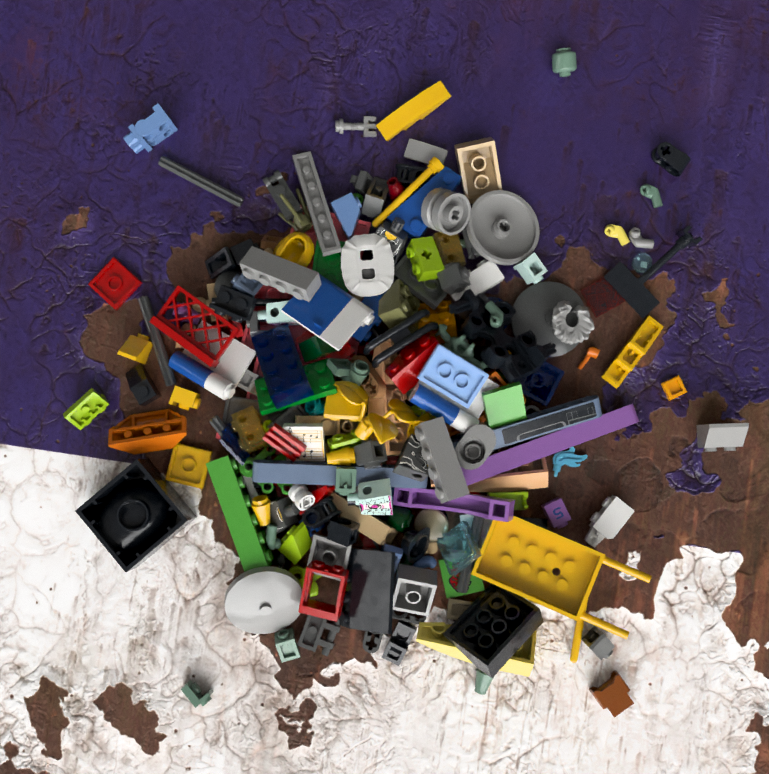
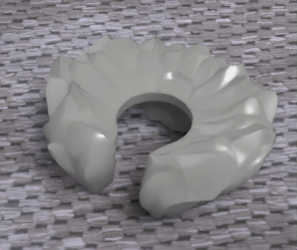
M563 300L558 302L557 306L553 308L551 326L554 335L561 342L569 343L570 345L587 340L591 330L595 329L594 321L590 317L588 308L581 305L573 308L572 312L576 313L578 321L574 327H570L566 323V316L572 307L569 301Z

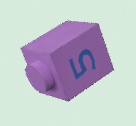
M557 497L541 505L551 527L560 529L568 525L567 521L571 520V517L561 498Z

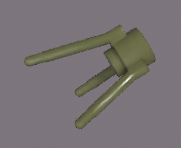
M297 188L296 193L305 214H298L281 193L279 196L295 216L293 218L294 223L291 220L287 221L281 212L278 215L292 226L296 232L305 233L313 224L300 190Z

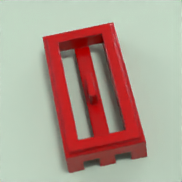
M274 423L262 438L293 462L307 447L277 423ZM273 431L277 432L279 435H281V436L284 437V438H281L280 436H278V435H277L276 433H274Z

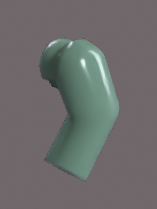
M489 301L485 308L491 313L490 325L498 328L503 323L504 313L493 301Z

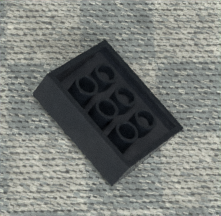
M352 546L347 566L349 575L342 612L339 617V625L350 629L392 634L395 552L365 546Z
M491 583L443 634L478 669L493 678L543 623V618L539 607L525 598Z

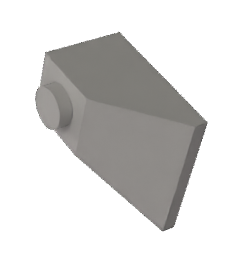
M314 534L307 566L311 561L319 560L323 561L326 565L343 566L347 570L352 545L346 547L328 540L326 536ZM314 572V574L341 581L340 578Z

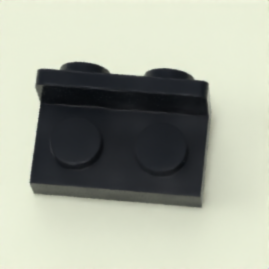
M221 285L215 303H210L209 307L215 309L214 313L222 316L229 315L231 320L242 323V321L251 320L257 298L226 285Z

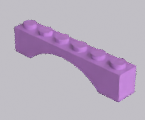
M429 487L394 488L393 505L452 511L503 522L513 520L515 504L513 499L471 493L441 504L440 500L436 497L435 488Z

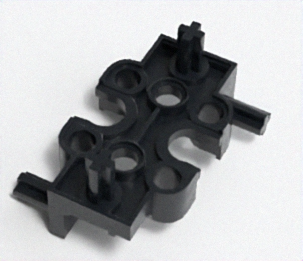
M471 289L465 290L459 301L449 305L450 313L460 316L461 332L466 336L467 340L481 337L488 341L490 347L481 352V359L489 368L499 369L505 376L507 384L515 383L537 372L548 357L557 352L554 343H548L543 346L536 344L537 338L531 330L517 337L508 336L503 327L513 322L511 318L517 311L506 301L495 303L504 313L500 327H492L490 325L491 313L485 308V305L490 300L484 293L475 295Z

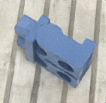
M159 103L152 107L155 111L145 120L137 121L135 126L131 124L128 127L131 132L123 137L136 154L144 148L148 152L151 151V146L159 144L178 130Z

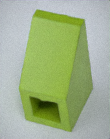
M301 522L298 527L292 526L281 539L282 545L278 549L294 565L312 545L304 522Z

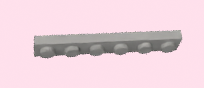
M311 151L292 155L322 256L341 252L340 242Z

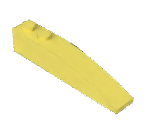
M419 622L417 642L449 656L472 663L444 636L443 633L451 625H446L444 622ZM537 631L527 639L500 671L530 676L534 665Z

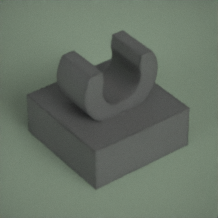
M361 170L359 176H351L350 183L353 184L361 195L365 196L374 178L368 172Z

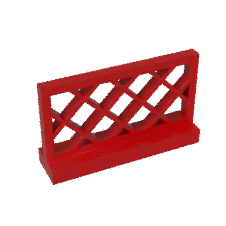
M180 285L175 288L156 316L153 315L149 321L209 367L213 368L217 367L219 359L240 331L239 328L221 315L214 313L213 309ZM180 291L185 294L186 303L177 304L176 297ZM191 305H200L202 314L192 316ZM187 306L188 316L179 318L178 307ZM174 308L175 319H166L163 315L168 309ZM214 315L217 325L207 327L206 316ZM202 317L203 328L194 329L193 318ZM189 319L190 330H181L180 321ZM229 326L233 329L229 337L222 338L221 327ZM217 328L219 339L209 340L208 330ZM204 330L206 341H196L195 332ZM210 343H220V350L216 355L211 352Z

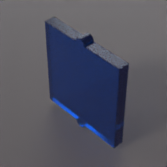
M229 422L221 431L222 435L219 442L243 465L250 456L249 452L252 446Z

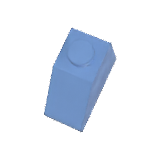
M352 193L331 202V208L348 240L354 235L360 217V208L362 207L358 197L354 198Z

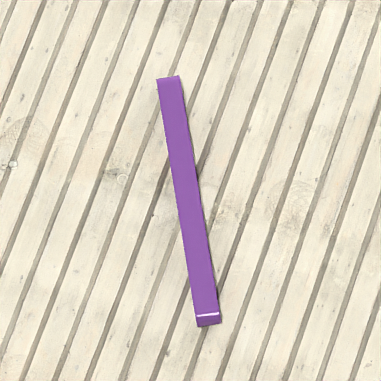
M630 404L605 413L599 418L561 429L490 455L477 469L466 470L462 467L461 469L468 486L640 421L634 405Z

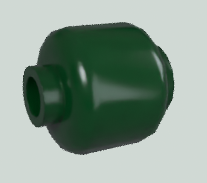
M397 505L393 506V515H385L387 524L402 533L412 528L415 518L410 508Z

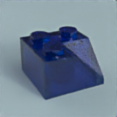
M544 362L537 372L518 380L522 385L523 395L529 400L548 406L565 371Z

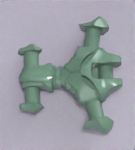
M439 324V329L434 336H441L445 342L443 344L445 348L481 370L488 368L483 360L480 362L474 358V343L470 345L464 340L466 338L465 335L450 337L446 331L447 325Z

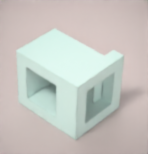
M535 252L513 267L514 270L517 269L527 285L532 282L534 285L543 279L542 275L548 271Z

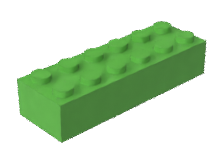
M227 455L206 463L244 572L258 567L271 566L274 554L272 549H268L266 545V533L264 530L261 531L259 522L252 509V500L239 470L240 460L238 457L235 458L234 455Z

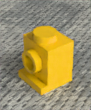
M175 386L169 404L176 406L179 403V408L188 411L190 407L198 409L201 403L200 394Z

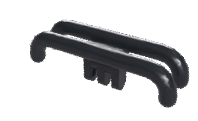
M422 309L366 344L363 348V354L369 355L375 347L389 338L391 340L392 346L372 360V367L378 368L379 364L431 330H438L439 324L437 322H430L412 334L407 328L422 318H429L430 311Z

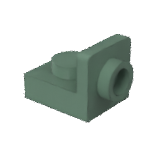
M328 358L326 365L332 371V374L340 377L343 381L349 380L352 363L348 359Z
M336 467L334 489L335 492H339V495L348 496L350 493H355L357 472L355 467Z
M288 628L275 632V646L281 662L300 658L294 629Z
M191 680L181 688L195 708L200 704L204 706L212 699L210 697L213 693L212 688L202 695L199 685L195 682L192 683Z

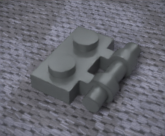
M308 615L297 646L315 652L317 646L320 645L323 646L321 654L328 656L330 650L335 645V636L341 628L339 619L337 622L333 621L330 623L327 619ZM324 628L329 630L326 639L321 638Z

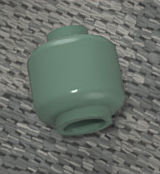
M571 48L556 49V53L552 55L553 72L559 73V77L571 76V72L577 69L576 52L571 51Z

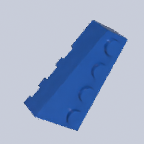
M447 166L444 167L387 217V221L392 223L395 217H399L405 221L402 230L408 233V238H422L428 230L421 217V206L424 198L435 188L442 187L455 191L462 177Z

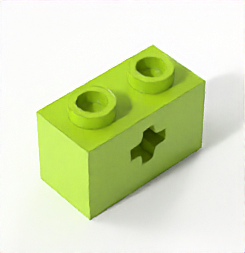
M433 236L411 239L406 248V255L410 258L412 272L416 275L418 282L438 279L437 273L445 268Z

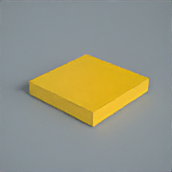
M178 443L172 450L165 480L203 489L208 472L206 463L211 461L213 451Z

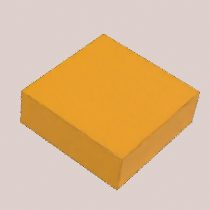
M679 375L660 383L668 401L687 393Z

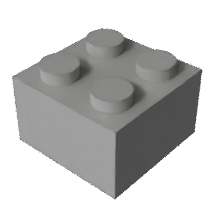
M399 564L394 580L393 610L429 616L437 588V571Z

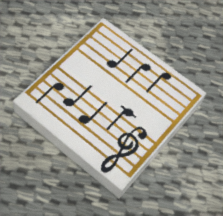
M323 423L283 424V429L307 446L306 450L295 461L326 460Z

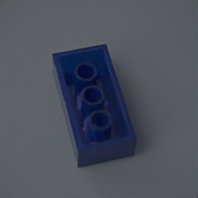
M288 323L251 337L269 395L277 409L314 395Z

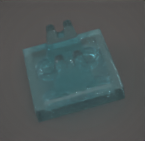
M461 521L448 533H443V537L437 538L438 541L436 542L448 572L452 576L457 575L482 555L467 521Z

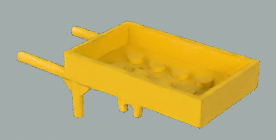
M514 515L513 520L509 522L492 521L471 572V575L578 622L580 619L624 639H627L629 631L583 612L601 565L603 563L647 583L650 582L652 577L647 573L611 559L599 551ZM554 568H558L560 570V574L554 575L552 573V570Z

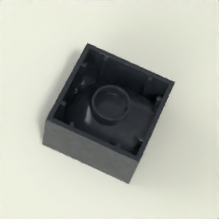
M149 458L136 459L75 510L125 572L139 567L197 518Z

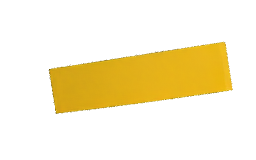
M440 80L403 104L376 126L385 140L390 141L402 130H407L419 119H424L452 96Z
M650 315L647 316L601 377L617 389L628 373L636 366L640 358L646 354L664 326Z

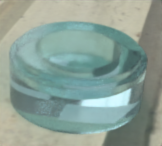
M639 253L632 260L633 269L639 273L646 272L652 266V258L646 253Z

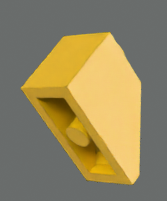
M138 333L137 337L130 335L117 354L146 364L153 344L148 341L149 337Z

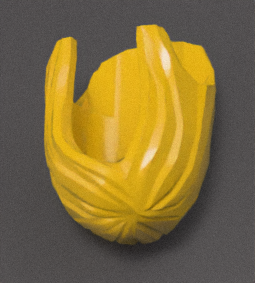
M293 232L280 241L275 247L273 255L307 268L314 254V244L307 234Z

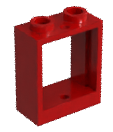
M319 560L311 561L306 567L298 612L337 622L342 612L349 570L344 569L340 565H326L323 561ZM314 572L341 579L336 606L309 599Z

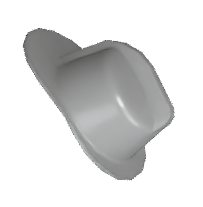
M481 424L472 426L458 442L455 452L462 468L466 470L477 469L492 453L496 445V436L490 427Z

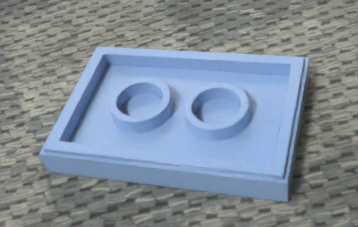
M438 343L417 378L468 409L489 377V374Z

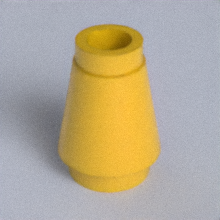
M347 446L326 453L328 465L351 466V464L356 463L354 447L349 448Z
M258 495L252 498L251 506L259 525L266 526L270 524V499H268L267 495Z

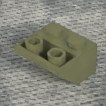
M398 279L379 300L378 316L390 329L418 312L420 307L419 300L412 295L409 287ZM420 320L407 327L411 333L418 330V322Z

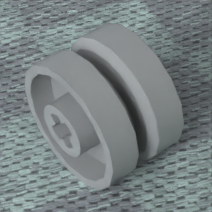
M442 187L430 191L424 198L421 206L423 223L428 228L450 236L461 232L468 224L471 216V206L468 198L463 194Z

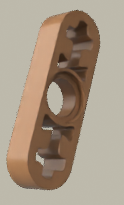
M354 355L351 358V363H354L356 360H363L369 365V379L367 381L366 377L361 384L369 397L383 398L386 394V385L375 368L372 367L366 356Z

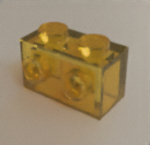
M441 232L434 233L433 239L443 265L459 262V265L465 267L466 261L458 234L450 236Z
M253 405L231 414L233 421H230L234 432L238 431L240 438L237 440L242 450L245 449L246 452L251 453L270 445L262 439L266 432L257 409Z

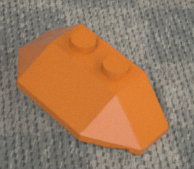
M170 409L130 415L115 427L113 426L109 429L108 446L134 455L172 449L187 435V419L185 416Z

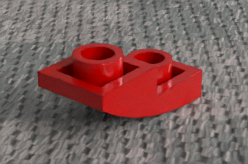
M317 485L315 487L316 490L311 492L315 497V502L311 507L326 497L331 496L334 491V485ZM300 510V513H299V514H300V515H303V513H304L306 510H304V511Z

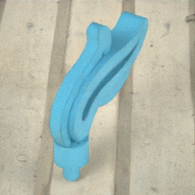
M570 447L567 451L556 453L552 458L554 477L558 476V472H560L561 466L564 464L569 467H579L580 464L575 462L584 461L587 458V454L583 456L574 454V447Z

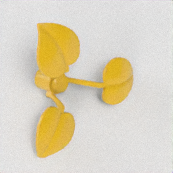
M349 381L334 383L340 394L349 403L362 405L361 414L358 418L360 423L354 431L355 435L362 440H368L373 432L380 444L394 439L398 435V429L391 420L387 419L391 414H394L399 421L405 423H413L418 419L414 411L399 399H391L388 402L391 410L384 416L371 412L364 418L365 401L369 398L365 390Z

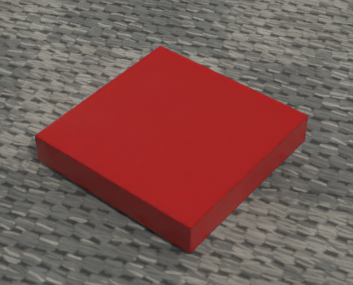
M113 257L88 285L110 306L118 310L142 285V282Z

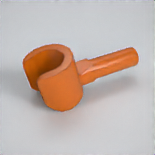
M589 347L585 358L577 368L582 370L590 357L594 359L598 357L600 350L595 347Z

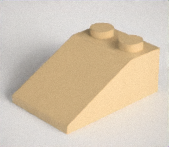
M492 137L454 145L458 170L462 177L463 192L470 204H473L480 196L487 192L502 190L495 140Z

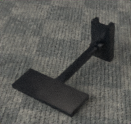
M690 225L682 228L676 234L679 238L675 241V245L639 278H636L621 261L603 277L641 318H644L660 303L644 286V283L677 252L686 247L690 248L697 245L702 240L700 236L694 239L693 235L688 233L692 228Z

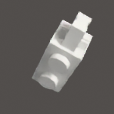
M485 259L476 265L478 268L472 272L470 269L468 270L471 285L467 286L465 290L471 289L475 295L482 294L502 282L505 277L495 263ZM465 290L452 294L451 296L454 301H458Z
M608 496L602 503V509L599 512H595L590 518L591 523L589 526L591 528L584 540L594 548L604 538L613 539L634 513V510L617 496Z

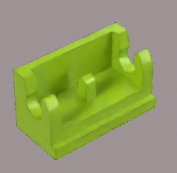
M527 491L487 492V496L515 500L514 510L528 509Z

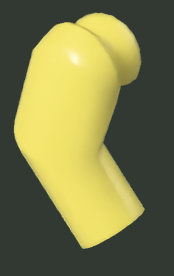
M613 224L605 227V234L609 237L618 238L621 246L630 242L623 227Z

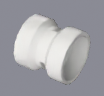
M295 484L288 492L289 498L295 502L299 510H307L315 502L314 495L308 491L305 484Z

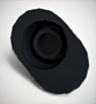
M425 527L420 531L410 530L404 533L400 547L403 549L409 562H417L426 553L429 546L430 528Z

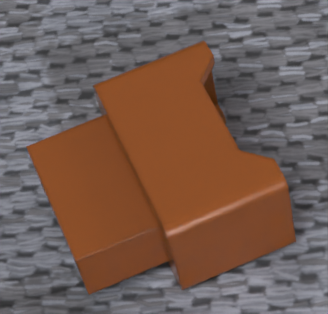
M616 670L611 673L610 679L602 685L589 688V691L602 709L607 708L614 718L634 704L627 694L630 691L629 687Z

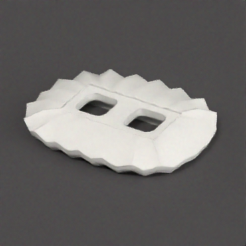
M373 233L354 235L351 239L346 240L342 247L341 270L345 286L351 293L361 297L380 295L391 287L394 281V259L390 243L387 242L385 237ZM372 250L373 259L362 261L360 252ZM373 268L375 270V277L373 279L362 278L363 269Z

